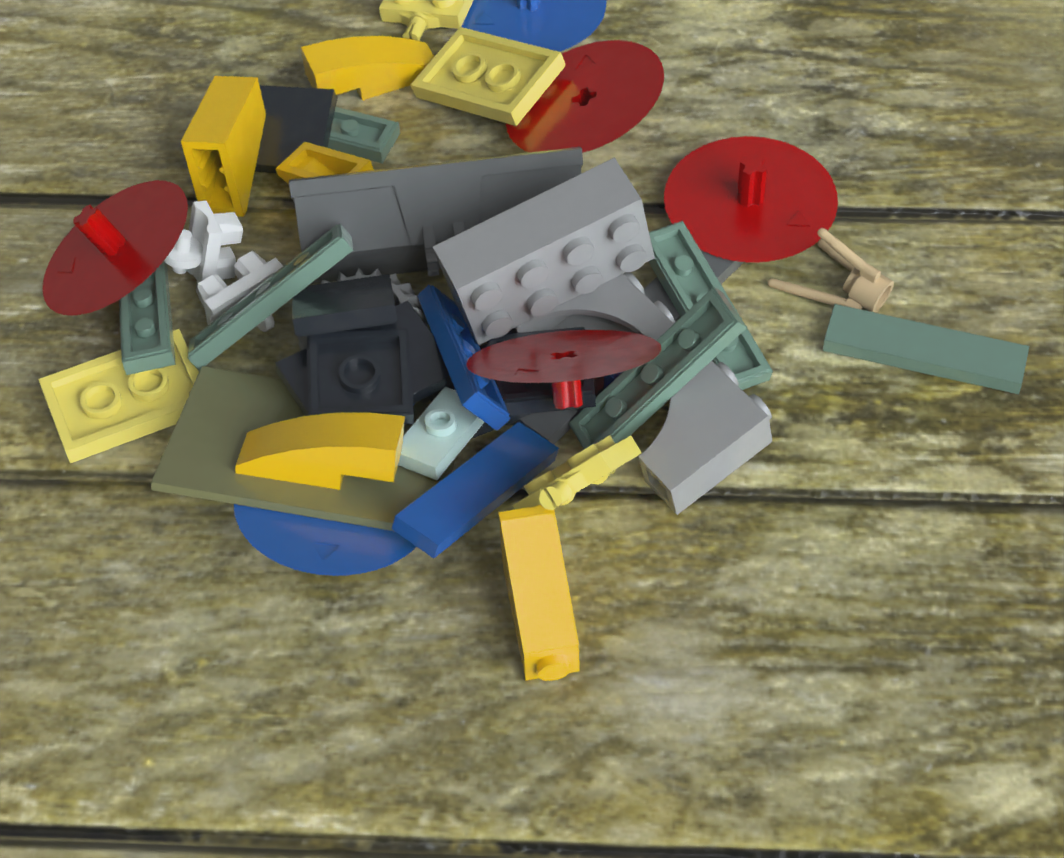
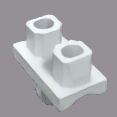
M207 201L193 202L189 230L183 229L174 248L164 262L173 267V271L177 274H184L186 271L192 274L197 280V285L211 275H218L221 279L235 278L234 264L236 263V257L230 247L220 248L222 245L241 243L243 228L235 212L213 214Z
M251 251L239 258L234 264L235 275L239 280L227 286L218 275H211L199 282L197 285L198 297L205 309L207 324H211L281 269L283 265L275 257L266 262L254 251ZM272 314L257 325L263 332L274 327L275 323Z

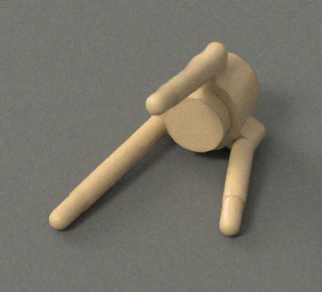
M820 228L817 232L821 238L818 241V247L851 272L843 286V291L849 294L848 298L774 278L769 279L767 283L771 288L832 306L838 304L861 310L864 308L875 313L886 302L894 286V281L882 275L880 270L866 263L824 228Z

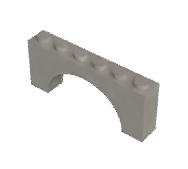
M626 272L600 285L591 293L581 294L557 306L547 315L535 317L511 329L507 334L585 327V330L633 332L657 340L675 323V320L662 302L657 300L653 303L646 297L638 279L631 272ZM711 361L671 397L667 418L660 433L653 443L638 456L645 482L678 515L773 442L769 422L772 418L770 410L757 395L752 394L748 396L739 387L737 378L723 362L715 364Z

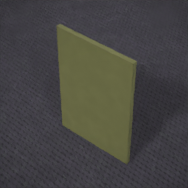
M202 366L193 388L189 392V397L164 454L160 458V463L151 481V490L394 531L392 530L395 515L452 473L455 459L438 480L398 466L394 482L344 475L340 490L236 474L235 465L247 432L275 422L305 415L281 379ZM419 402L414 404V423L430 404ZM404 424L403 436L413 424Z

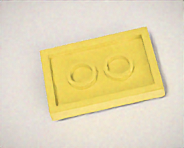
M460 27L412 82L411 88L416 98L517 126L566 64L561 52Z
M180 329L173 331L176 365L126 375L122 364L121 350L38 379L70 463L177 424L189 397V392L192 390L199 374L198 369L188 359L189 349Z

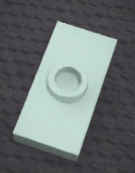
M444 387L403 436V446L398 466L438 480L484 421L462 406L456 390Z

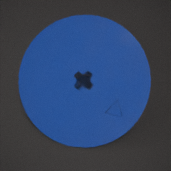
M473 0L462 27L560 52L580 43L596 30L604 17L607 1Z
M234 504L237 524L253 547L281 565L306 573L342 576L371 572L399 561L416 548L415 545L395 531Z

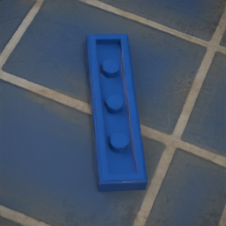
M428 285L417 297L463 407L498 431L510 420V414L495 380L476 375L467 368L468 359L481 350L480 346L477 344L456 303L435 286Z
M517 422L395 515L392 530L434 559L552 464L556 459L559 448L521 422Z

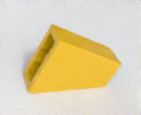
M214 76L181 140L197 201H207L213 214L235 212L237 217H244L247 212L266 118L258 77Z
M542 505L498 512L503 572L525 680L539 678L544 681H554L567 676L569 673L578 672L579 642L555 510H548Z

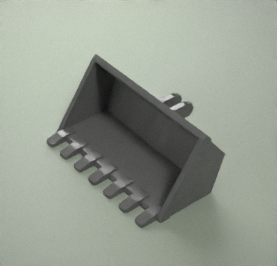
M574 147L289 180L290 194L295 204L301 252L337 224H341L352 236L353 251L311 284L322 283V280L329 282L337 281L339 272L345 277L355 276L358 268L364 275H371L376 269H379L382 275L428 271V276L439 275L441 266L433 246L582 174V148Z

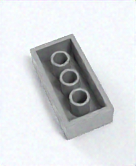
M615 157L433 246L453 299L478 345L490 339L500 338L511 329L535 317L547 315L557 306L581 294L591 293L600 285L626 272H633L643 266L644 263L655 258L642 199Z

